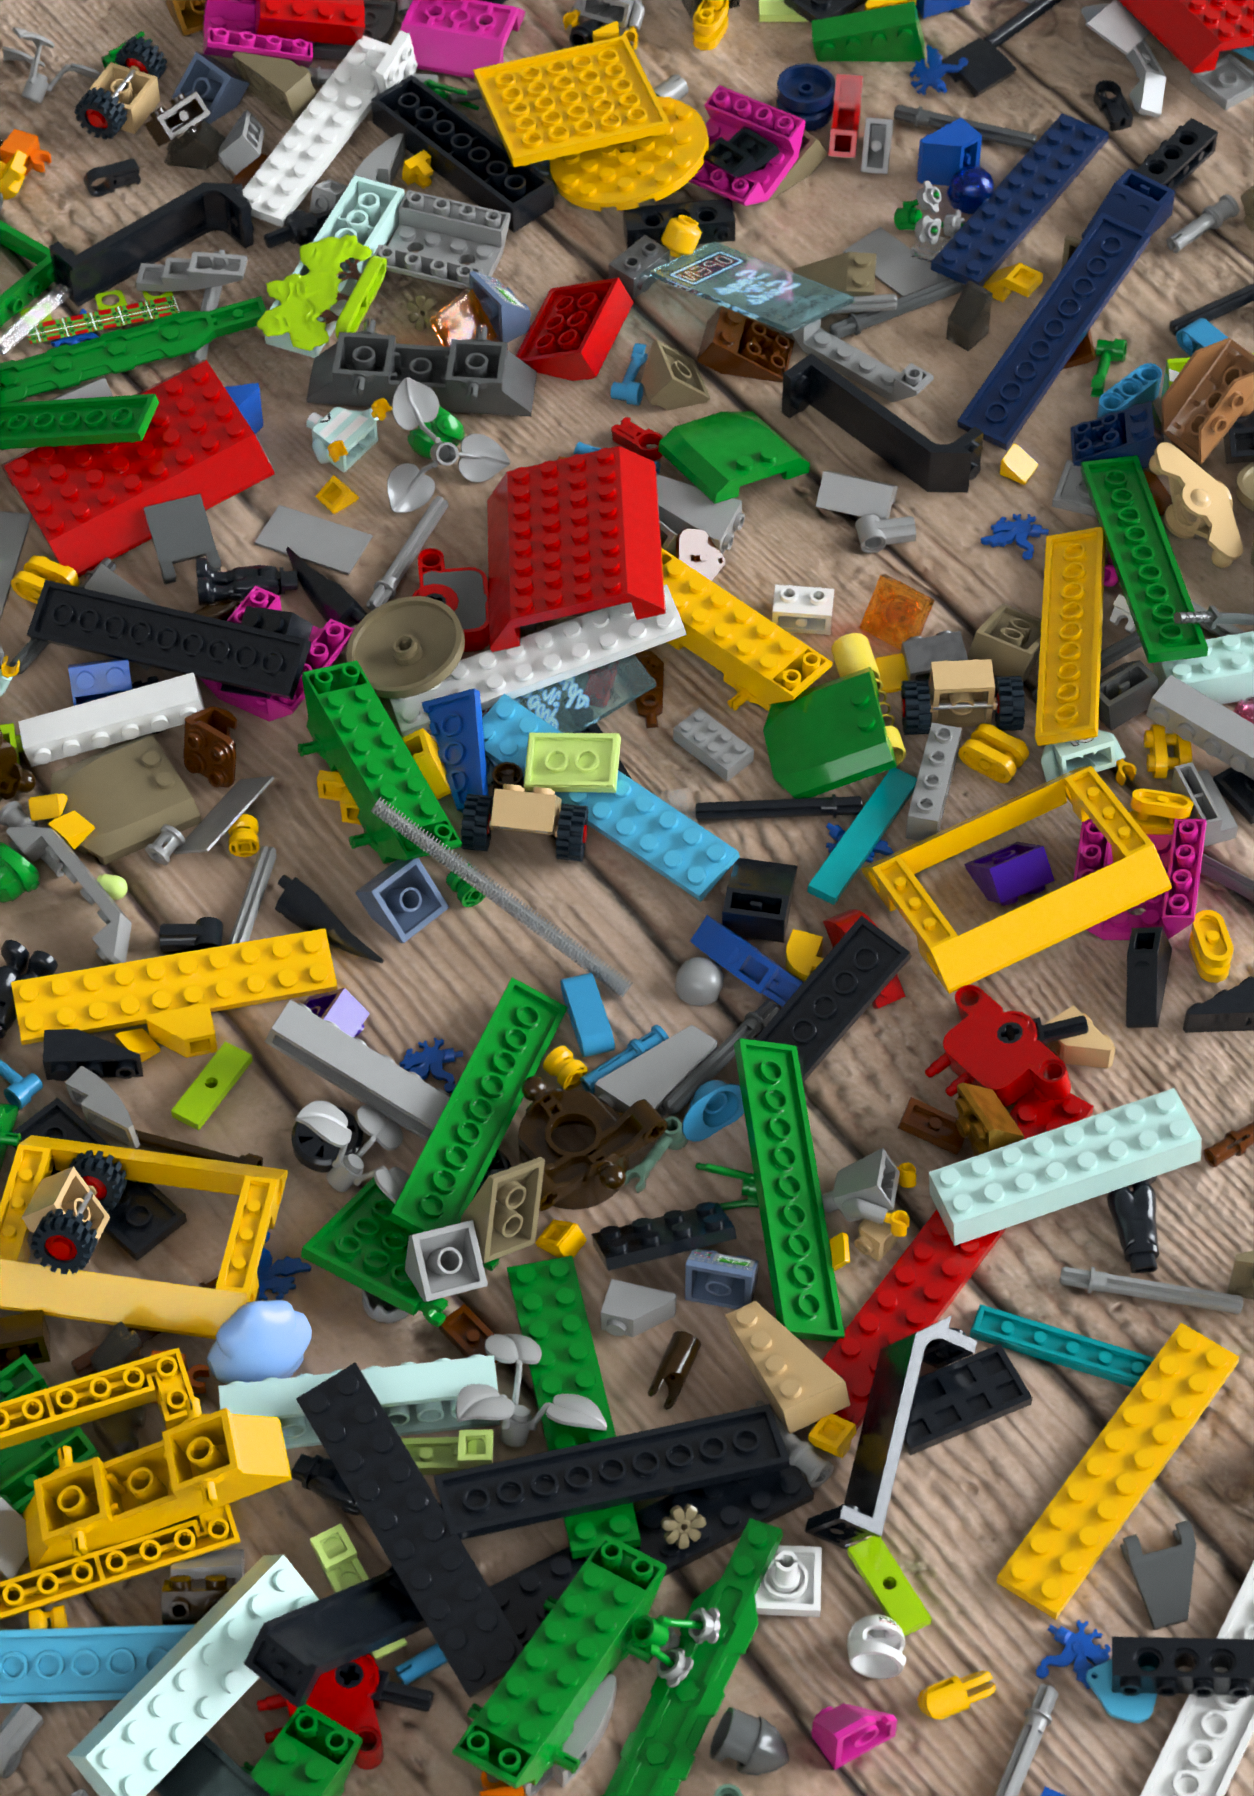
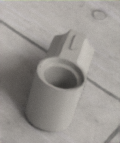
M865 515L859 518L855 524L861 549L865 553H877L889 544L916 541L915 521L911 516L880 520L876 515Z
M17 1703L0 1725V1777L4 1779L11 1776L21 1761L23 1749L44 1723L43 1717L34 1708L25 1703Z

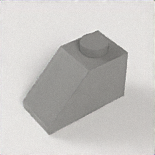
M866 117L861 172L888 174L893 120Z
M611 1279L601 1310V1330H605L615 1336L626 1335L635 1337L675 1317L676 1294Z

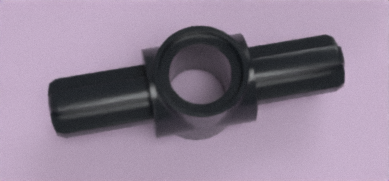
M333 209L315 216L312 212L306 213L303 210L292 212L286 218L285 227L263 236L266 246L272 248L291 241L292 244L298 243L300 246L313 242Z

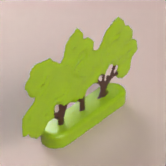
M344 235L340 239L329 236L317 242H310L300 246V260L307 266L309 272L304 276L295 273L286 276L283 281L275 280L266 283L269 296L279 300L281 305L265 311L258 320L257 327L263 331L265 336H279L288 332L293 347L311 351L315 346L328 343L329 335L325 329L328 323L337 321L335 327L337 338L339 337V332L355 333L384 280L387 260L383 257L372 256L363 272L360 273L357 269V263L368 259L372 251L369 246L359 244L356 235ZM354 258L355 262L351 263L348 259ZM340 263H347L351 267L348 271L352 272L347 273L343 271ZM340 274L346 275L344 278H339L338 276ZM353 278L358 280L350 295L341 294L338 291L339 284L345 279ZM339 300H347L339 316L330 311V307ZM318 317L326 318L324 321L317 320Z

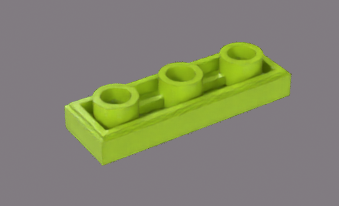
M225 1041L171 1110L172 1117L199 1131L252 1063V1054Z
M872 1536L848 1548V1556L887 1617L894 1620L900 1626L904 1637L931 1624L932 1617L881 1537ZM891 1586L893 1589H886L885 1587Z

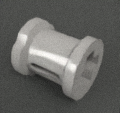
M164 824L160 828L161 833L156 840L145 847V851L150 858L165 866L170 862L169 857L175 849L185 843L184 836L168 824Z

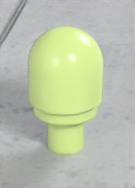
M104 874L99 875L96 879L113 900L122 899L127 893V883L120 876Z

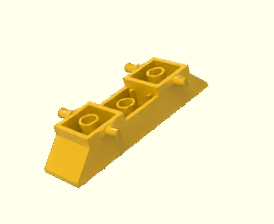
M662 548L664 585L667 584L687 634L666 643L677 650L686 647L724 673L723 681L737 691V694L727 702L731 709L733 708L736 711L746 701L758 704L769 712L771 704L794 700L832 667V661Z
M192 1397L191 1401L189 1399L185 1401L188 1419L174 1428L163 1431V1440L106 1462H102L98 1457L82 1463H73L72 1448L70 1446H62L63 1450L58 1448L57 1454L60 1467L50 1475L33 1481L35 1494L23 1512V1518L26 1520L27 1548L31 1572L141 1537L292 1480L280 1420L278 1417L232 1414L227 1408L211 1414H202L200 1399Z

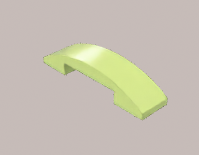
M493 1429L459 1430V1437L401 1438L422 1475L445 1474L491 1464L493 1461Z
M342 1523L310 1538L313 1550L334 1593L369 1579L357 1558V1551ZM402 1638L371 1652L370 1655L377 1661L406 1646L407 1642L405 1638Z

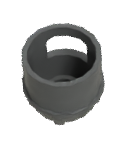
M733 1707L725 1711L712 1739L710 1747L711 1759L722 1762L725 1758L737 1760V1771L750 1775L774 1772L789 1762L787 1745L775 1726L762 1717H754Z

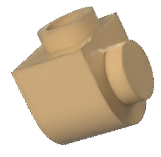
M863 1219L858 1227L859 1237L854 1243L862 1254L870 1255L879 1262L892 1249L899 1237L891 1233V1224L883 1222V1225Z

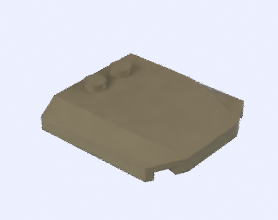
M152 734L126 741L51 774L50 794H65L68 798L61 816L75 810L95 827L76 849L85 855L90 853L96 856L103 865L143 849L149 843L152 844L160 835V828L164 824H168L182 832L201 822V815L192 795Z

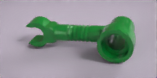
M1116 338L1114 341L1098 339L1096 356H1100L1096 374L1091 381V387L1093 388L1090 397L1100 398L1104 393L1110 362L1125 361L1127 340Z

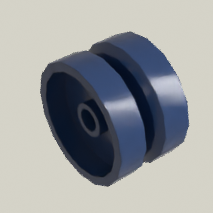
M796 64L786 68L779 75L777 81L778 97L776 108L804 119L806 122L804 130L813 131L826 126L833 118L836 84L834 76L827 69L814 64Z

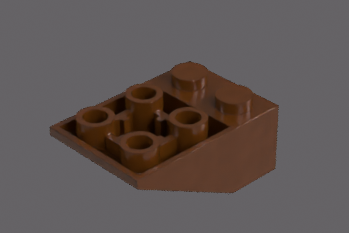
M722 303L707 321L697 362L720 374L783 383V373L788 370L795 341Z

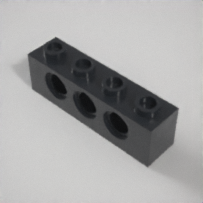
M1191 118L1183 126L1180 125L1168 140H1164L1159 149L1153 154H1149L1143 164L1133 170L1175 190L1215 152L1218 131Z
M717 199L639 206V208L623 210V230L626 247L628 249L644 235L664 246L661 238L671 218H678L679 215L688 216L699 223L698 227L701 230V237L698 244L735 241L736 220L732 200Z
M1112 1636V1692L1121 1693L1126 1696H1135L1140 1693H1157L1164 1697L1176 1694H1194L1197 1697L1230 1695L1235 1698H1246L1254 1695V1639ZM1152 1666L1156 1669L1153 1671H1145L1141 1669V1667ZM1186 1666L1191 1668L1192 1670L1189 1672H1182L1177 1668ZM1217 1667H1224L1229 1671L1220 1673L1215 1671L1214 1669Z

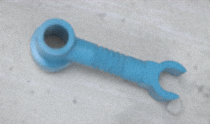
M635 343L631 362L622 383L613 382L612 399L624 400L627 404L639 406L641 404L643 384L634 381L640 367L646 362L648 354L644 353L646 344Z
M0 1059V1076L11 1084L4 1089L5 1098L10 1105H18L19 1110H21L31 1102V1097L43 1088V1084L34 1073H30L24 1078Z

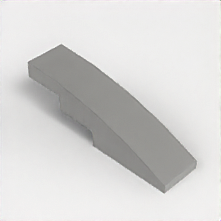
M192 252L191 259L167 257L165 265L141 263L136 280L137 291H185L237 282L244 278L248 258L245 255Z

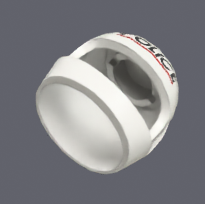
M869 1615L855 1622L848 1633L847 1651L851 1667L857 1673L873 1679H888L902 1672L906 1663V1657L902 1654L905 1646V1637L900 1626L891 1618L883 1615Z

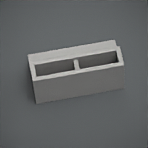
M823 471L816 507L860 517L876 515L880 520L889 519L891 506L895 504L898 486L838 472Z
M1193 762L1175 766L1170 791L1185 795L1193 801L1192 813L1187 819H1206L1204 847L1235 839L1238 825L1208 769L1197 772Z

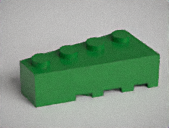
M915 1L812 21V43L818 62H921V59L925 60L924 37Z

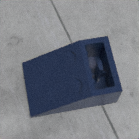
M1129 168L1114 183L1083 232L1082 238L1086 236L1101 212L1150 234L1151 237L1172 215L1175 191Z
M1152 401L1136 404L1131 408L1116 413H1109L1103 417L1088 422H1081L1076 426L1070 427L1074 466H1081V462L1138 455L1142 469L1149 467L1150 458L1155 454L1156 447L1164 442L1162 423Z

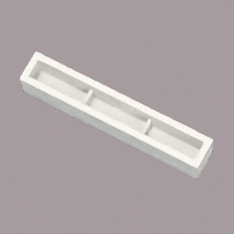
M189 673L18 721L23 750L31 767L183 725L185 724V718L205 708L194 673Z

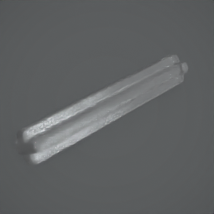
M57 284L0 336V354H7L62 304L70 295L68 287Z

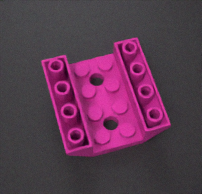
M206 0L203 22V54L233 58L232 54L237 51L288 59L298 66L309 67L313 60L312 42L302 39H284L275 35H256L255 0Z
M412 0L402 22L401 31L410 34L417 69L474 79L473 69L504 63L503 49L511 30L519 31L525 17V10L479 0Z
M718 85L704 105L710 117L705 124L709 136V147L720 137L729 141L745 126L774 143L780 152L765 164L766 167L763 170L753 171L736 178L703 159V165L688 182L745 206L768 201L798 160L806 122L800 117Z
M254 586L226 621L241 624L246 606L282 611L280 596ZM331 618L322 629L313 626L308 640L311 642V646L302 673L331 666L347 646L354 628ZM302 674L293 700L274 695L266 699L223 692L220 690L222 683L201 679L218 699L269 722L293 714L305 699Z
M1091 819L1082 822L1073 882L1113 863L1111 844ZM1175 819L1173 835H1147L1157 850L1171 882L1172 889L1086 929V931L1103 940H1130L1132 928L1163 927L1167 938L1170 939L1195 921L1207 825L1206 819ZM1137 908L1146 910L1141 915L1130 914Z

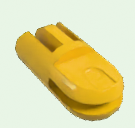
M982 1670L961 1678L954 1675L929 1685L926 1689L920 1691L917 1698L918 1707L927 1716L938 1720L967 1710L970 1707V1703L994 1693L996 1689L995 1683H985L991 1680L993 1676L989 1671Z

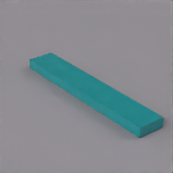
M897 768L889 770L809 883L808 893L832 905L836 904L913 794L917 777Z
M982 1304L978 1308L970 1331L971 1338L993 1345L1001 1344L1003 1348L1134 1388L1155 1359L1151 1356Z

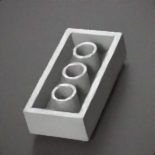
M701 708L697 709L673 728V740L726 782L754 761V749Z

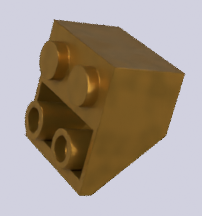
M967 1083L957 1085L958 1099L955 1100V1106L958 1111V1119L956 1120V1126L960 1135L970 1140L975 1156L1024 1140L1023 1133L992 1089Z

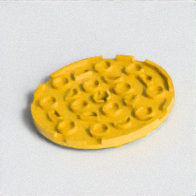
M657 96L670 122L671 132L550 160V172L556 189L561 196L572 204L595 211H602L603 207H616L617 211L639 208L640 202L654 198L655 202L684 186L703 165V156L709 150V136L704 120L694 108L671 97Z

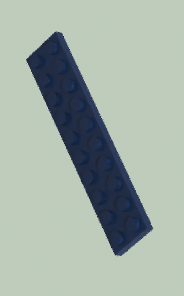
M1062 113L931 261L930 270L979 291L1106 144L1109 132Z
M1101 212L958 419L957 424L959 428L968 432L973 427H977L984 432V440L1007 451L1150 242V234Z

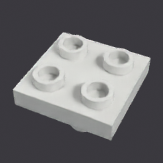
M401 30L385 55L374 51V49H369L364 58L365 65L376 68L375 76L380 94L411 74L414 75L417 68L410 34Z
M778 1546L755 1595L758 1615L820 1617L822 1547Z

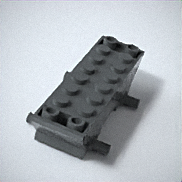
M368 318L364 321L363 331L355 333L339 332L338 342L314 358L306 398L307 403L371 407L376 400L385 398L392 408L393 395L397 386L404 378L409 377L431 388L438 397L439 406L448 412L531 417L537 372L508 351V342H494L486 339L488 333L486 326L482 327V333L481 325L476 327L475 338L467 340L451 339L450 347L396 344L395 335H381L374 332L376 321L371 319L369 326Z

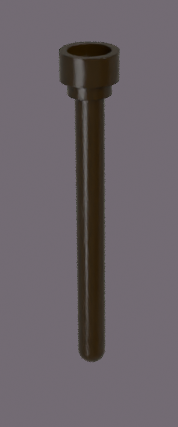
M135 1130L140 1145L182 1156L263 1166L262 1156L248 1153L246 1156L236 1157Z

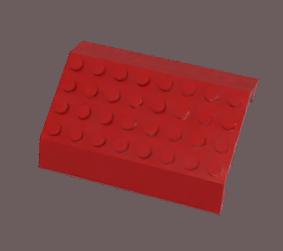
M1118 0L1193 74L1215 70L1221 51L1254 46V0Z
M201 360L136 394H156L159 401L142 441L34 447L1 464L10 483L16 488L51 547L58 564L73 568L78 577H80L87 571L94 570L104 558L107 557L113 560L152 539L144 507L201 494L206 511L275 474L256 435L207 360Z
M621 446L602 448L590 453L576 454L555 461H546L529 467H519L506 472L487 500L491 652L520 646L521 626L631 602L637 620L666 614L657 475L654 461Z

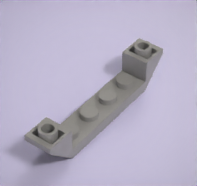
M1109 3L1084 6L1080 11L1086 20V24L1108 6ZM1144 39L1134 50H1131L1126 55L1127 60L1132 63L1136 70V75L1140 79L1130 92L1129 97L1134 104V109L1140 115L1158 118L1162 111L1166 75Z
M798 300L795 305L789 308L792 311H786L782 314V320L788 319L784 323L803 352L809 355L812 353L831 368L891 402L918 395L933 380L934 376L912 363L899 373L820 328L821 311L815 308L811 310L810 307L812 306L801 300ZM797 314L801 315L795 319L791 318L792 316H797Z
M9 827L6 832L13 840L9 845L20 855H26L35 862L48 852L56 862L62 860L66 865L62 871L74 884L79 881L83 886L80 893L91 905L96 902L100 907L97 914L107 924L92 937L99 946L95 952L107 965L111 962L114 964L126 962L132 923L65 840L49 827Z

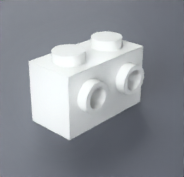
M775 585L772 622L787 632L831 635L834 589Z

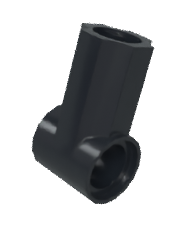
M202 917L196 921V924L160 925L159 933L161 952H189L222 946L224 925L222 921L214 917Z

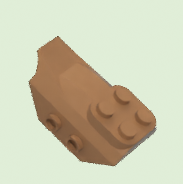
M1226 338L1196 350L1162 397V433L1198 466L1203 464L1238 417H1245L1254 410V354L1231 338Z

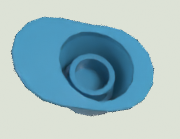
M711 1080L702 1084L696 1090L690 1102V1109L682 1123V1132L685 1138L692 1142L702 1141L738 1120L744 1113L740 1085L727 1084L721 1080Z

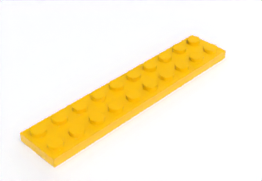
M1102 527L1046 536L1035 739L1038 746L1098 737L1106 546Z
M324 928L11 982L21 1044L26 1045L44 1042V1030L78 1029L90 1034L147 1024L146 1015L162 1010L169 1011L185 1008L193 1004L209 1003L210 1011L217 1012L337 990V981L327 933Z
M1180 1323L1000 1571L996 1583L1056 1620L1238 1364L1239 1356L1185 1324Z

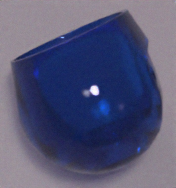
M970 165L963 167L954 174L951 180V186L947 190L948 201L955 210H960L964 214H974L982 203L993 195L994 182L990 173L979 166Z

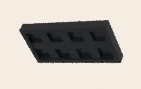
M712 1202L700 1203L696 1208L685 1211H668L664 1216L653 1219L639 1218L634 1220L632 1224L621 1227L607 1226L602 1228L600 1232L591 1234L593 1246L608 1271L737 1239L735 1226L720 1204Z
M1001 1344L918 1378L903 1441L909 1455H913L1032 1404L1033 1397Z

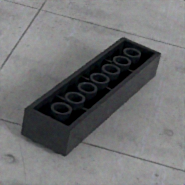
M412 74L371 99L374 125L390 137L398 133L404 134L405 149L413 155L425 149L431 156L430 167L432 170L480 207L510 213L511 218L508 229L513 233L554 207V183L531 165L513 167L508 153L501 142Z

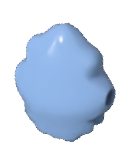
M270 1300L245 1303L219 1328L216 1334V1341L207 1356L209 1368L218 1381L227 1385L234 1381L248 1383L262 1381L270 1377L279 1379L290 1378L304 1361L303 1354L310 1344L312 1335L310 1324L306 1316L301 1312L294 1311L288 1301Z

